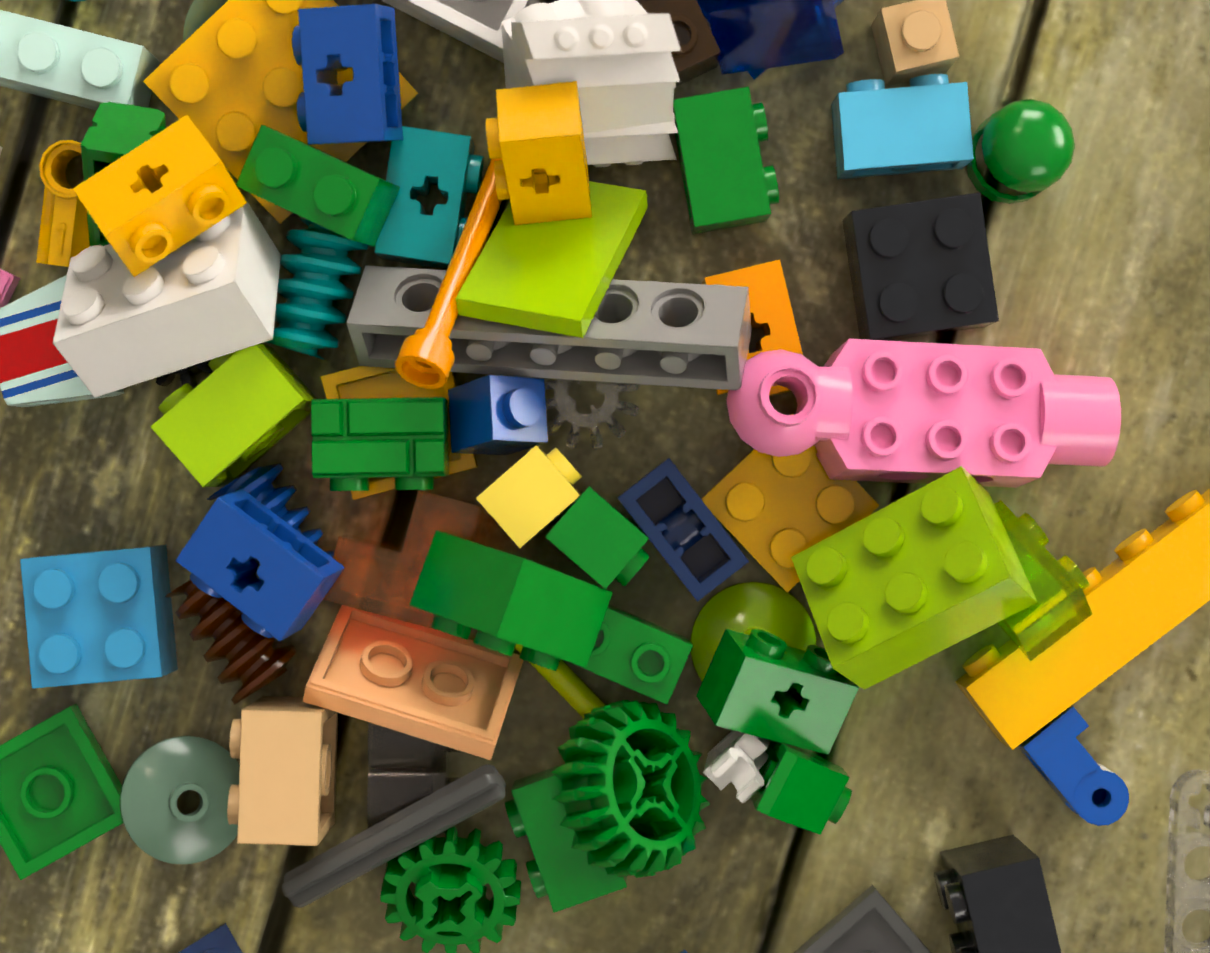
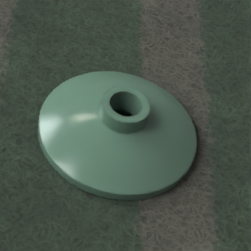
M196 736L172 737L149 747L129 768L120 793L121 817L131 839L148 855L171 864L198 863L212 858L223 851L238 835V825L228 823L227 805L230 786L232 784L239 785L240 764L236 759H232L230 752L219 744ZM187 790L196 791L200 798L198 808L190 814L180 813L177 808V799L180 794Z

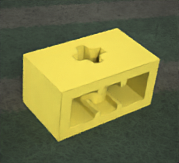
M535 446L476 499L515 544L521 548L582 495L574 486L582 478V475L558 448L555 447L550 453L546 454L541 447Z

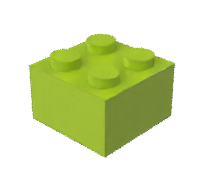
M263 343L212 359L208 366L213 373L194 389L189 383L179 387L158 407L163 416L151 428L202 487H224L237 479L311 414L312 399L317 398L274 348Z

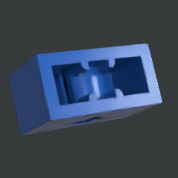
M379 4L298 9L299 25H296L293 29L292 48L298 65H302L304 92H301L298 96L297 116L301 129L307 132L308 145L403 140L395 8ZM352 68L354 73L353 81L338 84L337 72Z
M243 489L216 499L175 560L191 572L190 579L200 590L216 598L223 597L242 612V620L249 628L264 637H275L279 641L303 629L345 569L343 565ZM254 558H256V559L259 561V563H260V566H259V567H258V564L256 563V561L253 560ZM256 571H257V575H258L262 580H259V579L254 575Z

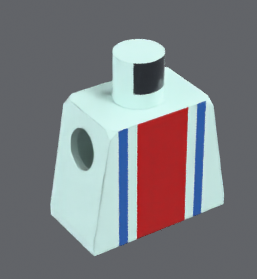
M67 275L0 308V388L8 406L31 407L124 394V390L120 389L94 398L53 344Z

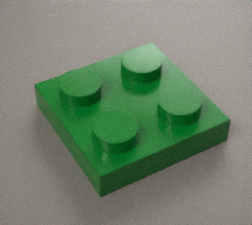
M77 704L62 710L0 745V844L20 880L123 823L120 812L122 784Z

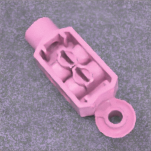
M848 339L831 354L824 367L817 366L802 354L782 349L760 352L746 361L741 388L728 390L726 399L729 420L741 440L758 452L777 457L800 454L815 445L817 449L816 456L829 479L929 484L962 466L981 486L1017 488L1041 478L1048 464L1107 466L1116 452L1121 428L1120 396L1112 378L1053 374L1042 350L1036 348ZM771 386H783L793 392L797 400L795 415H784L773 408L769 398Z

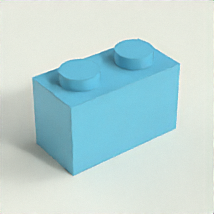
M928 74L913 77L910 79V87L885 89V81L881 79L851 82L846 85L847 92L838 93L831 104L837 179L963 169L974 159L967 82L949 83L947 74Z

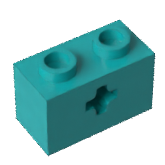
M402 126L403 140L391 142L386 181L399 186L400 189L377 239L374 253L383 260L448 269L467 218H464L468 193L477 194L481 186L484 156L474 155L475 145L471 136ZM431 184L438 185L442 196L448 199L446 204L435 205L433 216L426 215V210L416 200L418 195L425 196L429 194Z

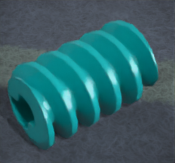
M300 218L308 226V229H292L287 231V240L300 249L301 253L281 255L280 265L294 276L293 278L278 279L277 293L284 297L286 302L276 303L275 321L279 323V326L274 328L273 339L266 341V343L325 360L317 354L318 350L338 348L340 344L337 338L325 330L326 324H340L347 321V316L332 305L333 300L353 299L355 294L353 290L339 281L341 275L361 274L362 267L347 257L348 251L368 250L369 245L352 241L312 221Z

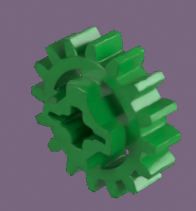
M453 826L446 830L445 837L437 838L434 836L386 863L380 894V901L387 903L385 919L387 923L402 922L399 938L403 941L412 939L416 935L423 938L422 952L428 953L438 943L444 945L446 953H456L457 945L466 944L472 953H480L482 937L485 936L490 941L498 943L502 940L503 925L513 926L516 921L517 905L520 904L521 881L516 879V860H502L503 844L499 840L489 844L487 847L481 845V830L475 828L466 839L458 837L457 828ZM411 881L416 884L414 894L417 897L416 899L410 890L409 885ZM487 883L493 892L491 900L486 898L487 887L484 885Z

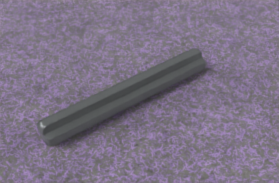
M485 764L296 867L284 876V884L282 885L284 895L290 899L294 907H305L503 800L506 795V783L502 775L499 774L493 765Z

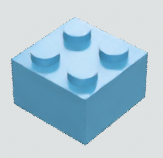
M166 545L20 559L32 689L156 678L178 670L171 597L165 598L171 592Z

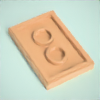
M343 600L306 684L303 702L491 760L524 660L520 659V655L515 653L512 656L505 655L473 643V640H466L429 626Z

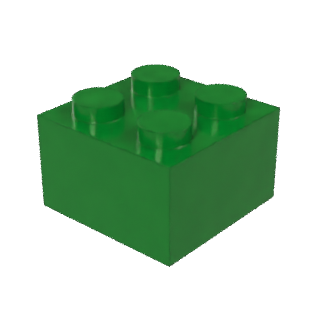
M436 530L409 605L434 614L430 626L434 629L468 640L473 628L478 630L473 643L509 656L513 655L516 644L523 646L519 656L520 659L557 671L561 659L587 668L613 592L525 558Z

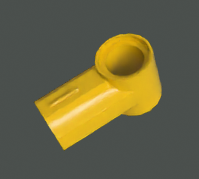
M60 140L50 145L42 154L39 169L45 189L36 263L69 267L71 257L77 256L81 251L90 247L87 210L69 185L65 173L67 164L71 159L81 155L80 142Z

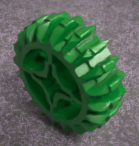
M622 700L596 707L591 712L584 714V720H579L577 724L568 727L570 740L557 747L565 761V764L552 771L562 782V791L553 800L563 803L566 811V816L559 826L574 829L575 835L572 848L582 850L583 852L587 851L588 865L605 868L607 875H616L618 877L634 875L636 878L654 876L659 871L669 870L673 866L681 864L682 856L687 852L696 849L694 835L706 829L699 815V811L710 805L709 801L701 795V785L709 779L706 776L700 775L697 767V762L702 753L690 750L688 744L691 731L676 728L677 720L675 713L660 712L657 703L648 704L646 702L638 703V701Z

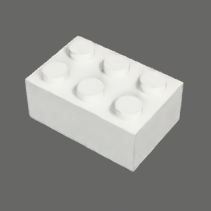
M248 202L136 277H133L111 244L88 247L77 256L70 258L53 344L94 398L272 340L281 254Z

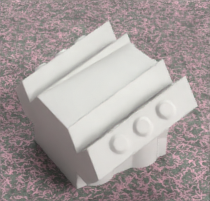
M558 0L550 4H532L519 11L513 18L501 22L506 88L577 81L588 165L609 167L612 163L641 165L644 161L677 160L669 134L678 133L674 121L673 101L674 88H676V82H680L671 52L681 51L669 13H647L637 0Z

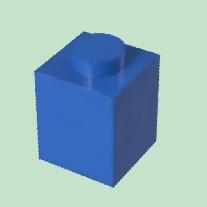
M487 375L448 389L452 453L509 455L548 443L544 379Z

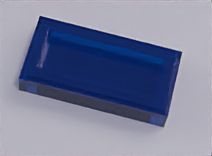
M757 0L720 6L707 12L712 34L721 51L719 65L722 75L830 60L844 53L833 0Z

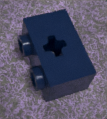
M670 458L664 460L617 497L697 602L749 562Z

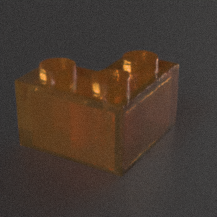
M418 490L403 549L349 534L338 537L333 559L343 565L345 569L323 600L432 628L430 626L434 614L409 604L435 531L438 530L476 543L485 508L481 504L428 490Z

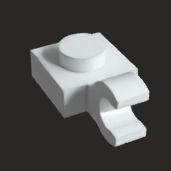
M732 730L708 752L703 773L720 790L732 782L737 790L736 798L741 803H745L765 784L758 770L769 758V755L765 752L768 748L769 739Z

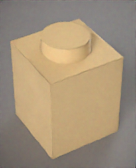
M914 0L881 8L871 25L885 86L910 81L911 78L947 72L959 58L946 0Z

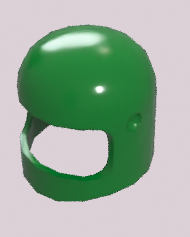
M1034 99L1011 102L980 124L972 135L974 159L967 165V174L976 190L991 201L1007 204L1028 201L1059 181L1071 165L1075 149L1072 128L1063 113L1049 103ZM982 134L981 146L984 162L993 177L1009 189L1027 194L1012 196L1000 193L985 182L977 169L975 158L976 146Z

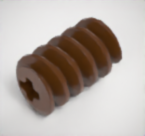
M191 579L165 596V598L184 594L187 596L175 612L180 620L195 616L201 618L189 634L193 641L214 638L215 641L203 655L207 663L223 659L228 660L229 663L217 677L220 683L225 684L241 680L243 683L231 699L234 705L288 671L286 665L297 652L294 646L289 645L273 649L271 645L276 638L264 637L249 628L242 620V612L223 597L216 598L206 594L195 586Z

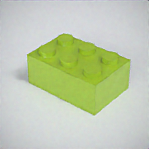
M962 466L791 557L832 668L864 690L1037 603V599L990 493Z

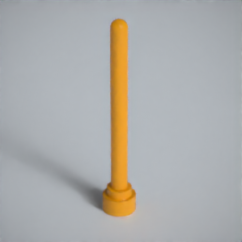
M502 158L491 159L424 328L416 330L414 335L408 336L404 340L396 359L395 369L403 379L418 387L437 389L444 386L454 363L455 356L451 350L452 342L449 336L458 316L455 298L486 244L502 200L497 198L494 176V161L502 160Z

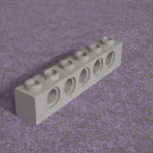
M365 266L347 320L348 330L359 366L395 368V362L404 340L408 336L414 335L416 330L424 328L447 270ZM612 279L583 338L460 316L458 314L449 336L452 342L451 350L455 356L450 372L737 390L741 388L752 332L749 288L720 284L705 285Z

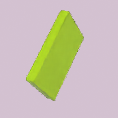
M589 181L591 218L514 225L511 204L509 202L455 298L458 314L460 316L583 338L648 208L646 190Z

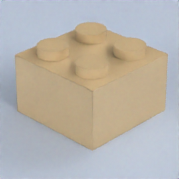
M262 696L241 710V719H233L229 741L230 756L232 759H240L239 785L232 784L230 786L227 816L229 824L238 825L237 843L318 846L335 824L338 712L303 702V697Z

